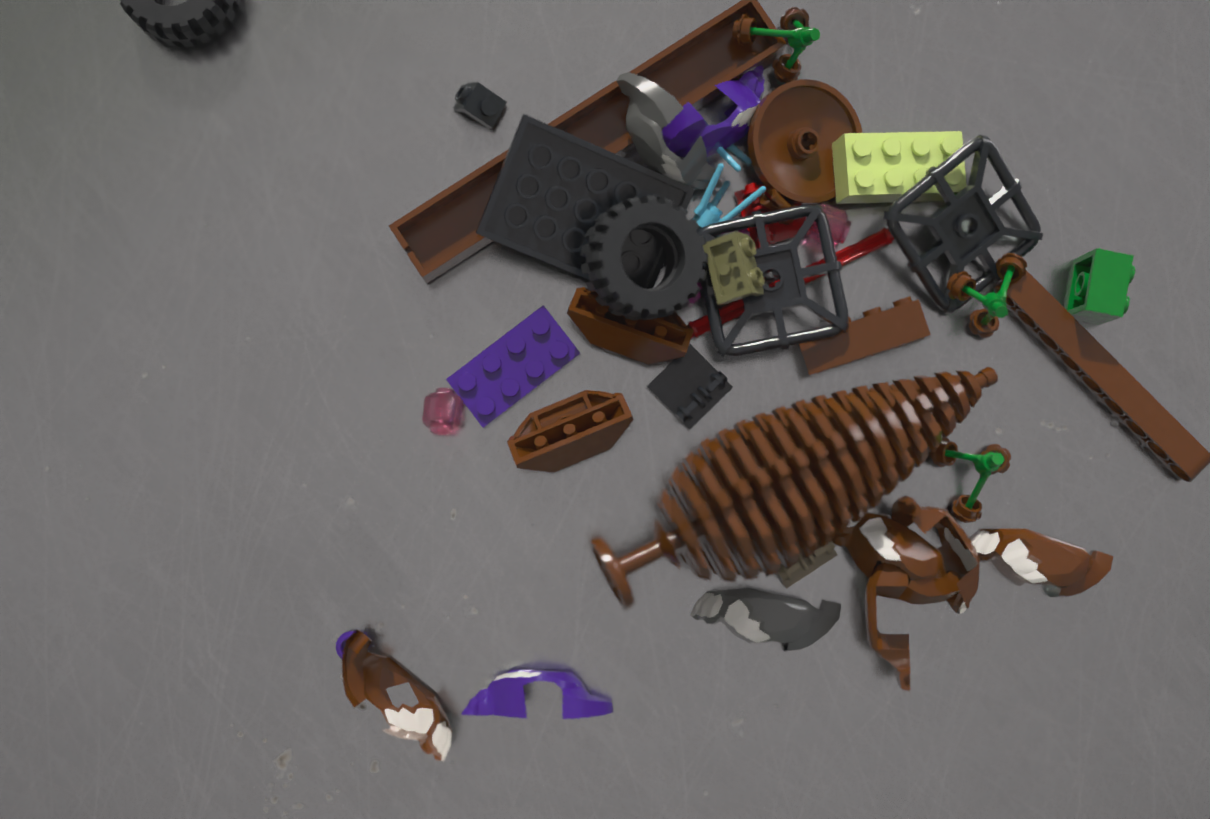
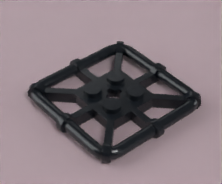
M978 135L976 138L965 143L937 167L932 166L926 171L925 177L891 204L888 211H884L883 219H886L889 232L908 260L907 266L912 273H916L933 302L943 313L952 314L973 298L970 296L965 301H960L957 298L953 300L948 296V289H946L944 295L926 266L943 252L951 262L949 279L952 275L964 271V267L978 256L985 268V273L975 280V291L980 293L992 282L997 283L1001 279L997 273L996 263L987 250L988 247L1003 235L1026 238L1009 252L1024 257L1043 238L1039 221L1021 191L1022 184L1019 179H1014L997 147L985 135ZM975 153L969 183L955 195L945 176ZM987 158L1003 184L1002 190L991 199L987 198L981 187ZM933 185H935L945 202L943 206L929 217L901 213ZM1011 198L1028 230L1004 227L995 210ZM971 220V223L968 225L969 231L967 233L961 231L963 221ZM899 221L928 225L937 242L923 254L919 255Z
M816 204V206L800 205L765 213L755 211L752 212L751 216L712 223L696 230L699 236L704 235L706 242L716 239L713 237L715 235L755 227L760 249L756 250V255H754L757 267L761 270L764 279L767 272H772L773 276H779L780 279L773 288H770L768 284L762 285L763 295H750L742 298L745 311L725 339L708 264H703L702 270H705L707 274L705 281L701 282L702 289L699 292L701 299L705 301L711 336L715 347L718 349V354L724 357L725 355L742 356L780 348L782 351L789 349V346L831 338L847 331L849 328L848 308L840 271L843 269L841 261H837L830 224L826 214L823 212L824 208L819 204ZM807 217L791 243L768 247L764 225ZM816 222L825 264L801 268L797 248ZM821 274L828 275L836 315L807 297L804 278ZM803 306L830 325L787 334L782 310ZM773 312L778 336L733 344L751 316Z

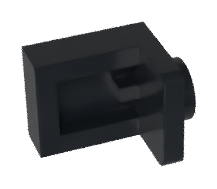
M471 82L459 88L455 95L456 103L453 109L457 112H465L487 128H493L507 101L479 82Z

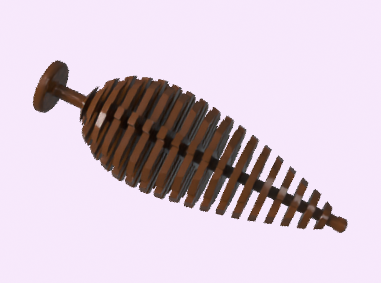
M991 367L978 371L976 375L968 371H956L958 375H952L944 371L934 373L936 377L921 375L913 377L914 381L898 379L892 380L894 383L892 385H889L888 382L871 384L873 388L869 389L866 385L851 388L852 392L849 395L846 390L831 393V398L821 395L811 398L812 402L806 403L805 400L794 402L791 404L792 408L786 409L785 406L776 408L771 411L773 415L757 414L752 417L753 421L746 422L742 420L733 425L735 429L728 431L725 428L716 433L714 440L710 441L706 438L697 445L699 448L695 456L693 452H690L682 460L683 471L680 473L678 468L675 467L670 474L668 483L673 495L672 500L665 488L661 489L657 499L659 513L668 527L669 533H666L659 521L654 518V540L619 559H616L611 548L603 538L596 537L589 541L594 557L614 596L624 610L631 608L635 604V599L626 577L663 557L680 569L681 563L676 550L683 561L689 565L694 576L711 580L712 570L714 574L719 576L721 581L736 582L737 574L742 575L744 580L758 578L759 572H764L766 576L779 573L780 564H783L785 568L796 564L799 560V554L803 558L809 557L817 550V543L820 547H825L834 538V533L836 535L842 534L850 524V521L858 522L865 516L868 509H874L880 503L883 495H889L896 489L895 487L898 486V482L905 481L914 471V467H919L928 457V452H934L942 442V437L947 438L956 428V422H963L970 413V406L974 407L982 396L981 389L984 387L988 388L998 382L996 371Z

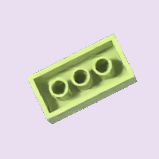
M962 131L844 133L832 143L836 204L894 202L925 177L926 171L932 166L937 167L963 146ZM964 161L945 176L955 195L967 186ZM933 185L915 201L944 200L935 185Z

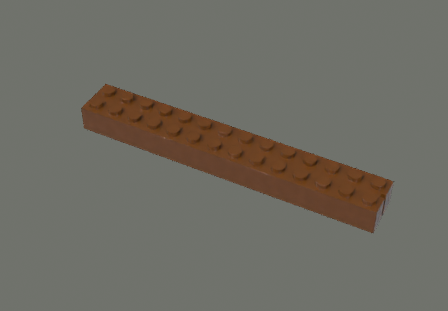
M741 0L631 70L630 73L644 77L674 96L682 106L689 101L698 110L723 94L715 85L725 81L740 80L749 70H754L757 66H763L764 68L783 54L787 43L783 37L756 35L753 44L739 45L737 39L733 38V25L736 20L741 19L743 14H747L748 18H755L757 20V28L777 30L758 0ZM617 80L548 123V125L621 157H625L636 150L626 130V116L630 98L621 92ZM508 150L389 225L391 231L426 283H429L493 241L476 234L475 231Z

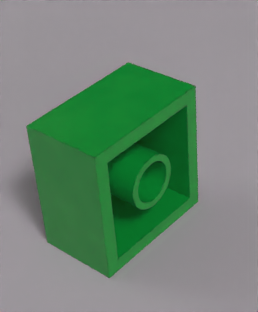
M1096 248L1075 258L1065 309L1077 321L1096 325L1122 318L1123 314L1127 312L1130 303L1127 292L1128 286L1135 275V266L1132 265L1134 255Z

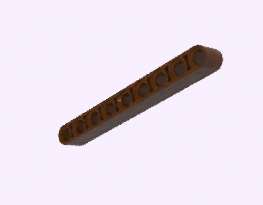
M1028 271L1020 280L1010 282L1005 300L1007 307L1173 473L1186 482H1192L1210 463V453ZM1003 280L994 288L995 293L1000 291Z

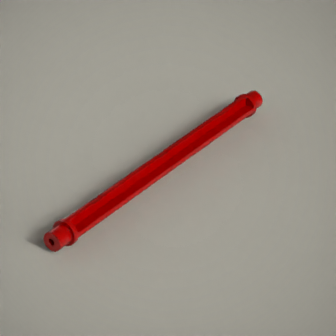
M882 228L879 232L837 251V261H841V265L844 266L885 245H891L894 238L888 228ZM824 258L806 267L825 264ZM825 274L804 278V283L807 284ZM775 281V282L769 284V287H770V288L775 287V283H776L777 281ZM742 299L719 308L722 324L743 314L745 310ZM707 315L693 322H688V325L694 330L691 338L694 337L696 339L699 335L710 331Z

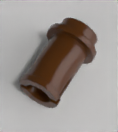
M774 188L766 190L772 200L764 193L760 198V203L770 211L796 206L793 202H787ZM795 219L778 223L788 225Z

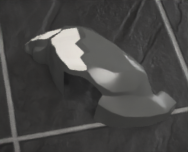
M630 72L620 74L617 79L619 88L624 95L630 98L626 116V130L638 154L648 168L694 189H707L715 169L707 163V152L702 137H699L683 160L668 149L662 137L661 128L668 125L684 109L674 96L648 79ZM720 179L718 180L715 188L722 187V182Z
M738 586L706 591L695 603L690 616L695 620H703L706 624L722 622L735 636L750 644L751 642L762 643L770 641L788 643V651H795L812 645L830 631L840 618L841 603L822 600L819 609H817L804 599L799 600Z

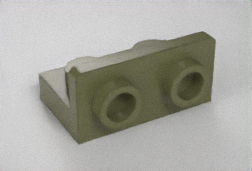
M735 231L706 242L707 244L703 245L704 253H708L707 264L718 304L725 305L750 295L760 296L764 294L762 287L764 285V277L761 270L757 267L754 257L756 255V246L748 234Z

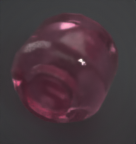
M821 203L820 206L824 208L823 212L826 214L830 224L834 247L838 243L843 244L851 227V221L848 220L846 211L826 203ZM815 222L808 231L807 237L810 241L821 245Z
M437 388L436 392L425 396L422 423L433 434H453L454 430L461 427L464 401L460 396L454 394L453 389Z

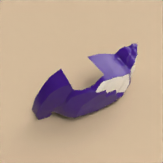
M757 66L752 71L749 70L740 80H730L715 85L735 102L724 113L728 118L717 125H706L704 118L689 101L682 106L684 109L662 130V137L668 149L675 155L685 158L701 136L706 148L707 157L718 153L717 149L719 147L727 149L743 138L749 131L751 118L764 93L765 78L763 66Z
M510 670L503 675L497 676L488 687L479 690L476 696L470 699L461 715H496L527 718L523 685L536 681L554 682L562 688V719L595 717L614 713L612 702L591 695L582 681L573 672Z

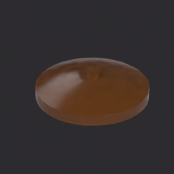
M810 79L791 81L772 90L757 106L751 118L748 131L750 159L762 183L768 189H776L786 201L804 205L827 201L836 196L832 143L844 133H863L862 127L851 103L834 87L821 81Z

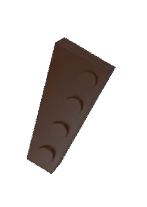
M911 296L892 302L894 308L882 311L881 307H876L862 312L864 318L851 321V318L848 317L849 328L845 333L841 332L839 335L831 338L799 344L809 375L813 376L850 364L855 360L866 359L885 350L897 349L918 339L922 341L930 338L931 334L919 299L912 301Z

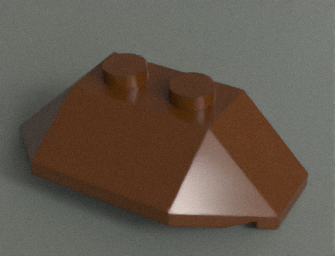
M585 287L576 289L567 314L591 344L645 364L685 357L694 330L689 325H686L675 311L674 314L661 318L629 320L625 319L624 315L616 316L610 313L608 305L601 306L595 300L598 296L595 290L589 292L588 288L586 289Z
M585 390L530 413L518 427L514 436L507 440V443L518 469L555 473L612 449L634 419L622 393L611 394L603 391Z

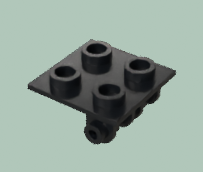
M691 344L688 346L685 357L674 359L647 385L651 392L689 430L733 388L727 381L728 378L721 371L718 372Z

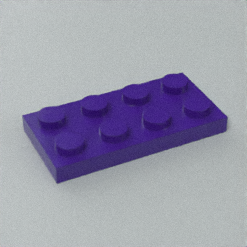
M543 305L446 380L480 425L485 428L580 356L581 353Z

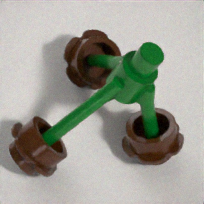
M798 7L788 8L785 11L786 14L780 19V27L784 30L757 28V20L755 18H748L747 14H743L740 20L734 22L733 38L737 39L739 45L753 44L756 35L788 39V43L794 48V52L792 55L783 54L779 59L774 60L772 68L775 69V77L783 83L797 80L802 68L798 60L799 55L806 49V46L811 45L813 41H817L820 38L819 30L809 27L807 11Z
M1006 253L997 260V273L1003 280L998 293L991 292L983 295L975 291L976 281L966 271L956 273L948 280L947 289L949 290L948 296L950 299L954 300L957 298L960 301H965L971 296L981 302L984 309L975 310L969 317L971 320L969 329L973 334H978L981 338H988L993 335L994 331L998 330V318H1003L1008 313L1005 300L1010 282L1020 280L1027 272V261L1023 257L1014 253Z
M942 437V442L934 452H930L933 463L938 465V467L951 466L955 463L956 459L968 460L974 463L975 470L980 474V478L971 495H961L953 502L952 511L961 522L970 523L979 520L982 516V504L977 497L991 474H996L997 472L1004 473L1009 469L1011 454L1008 449L1001 448L998 444H992L987 446V450L982 451L980 455L958 452L955 442Z

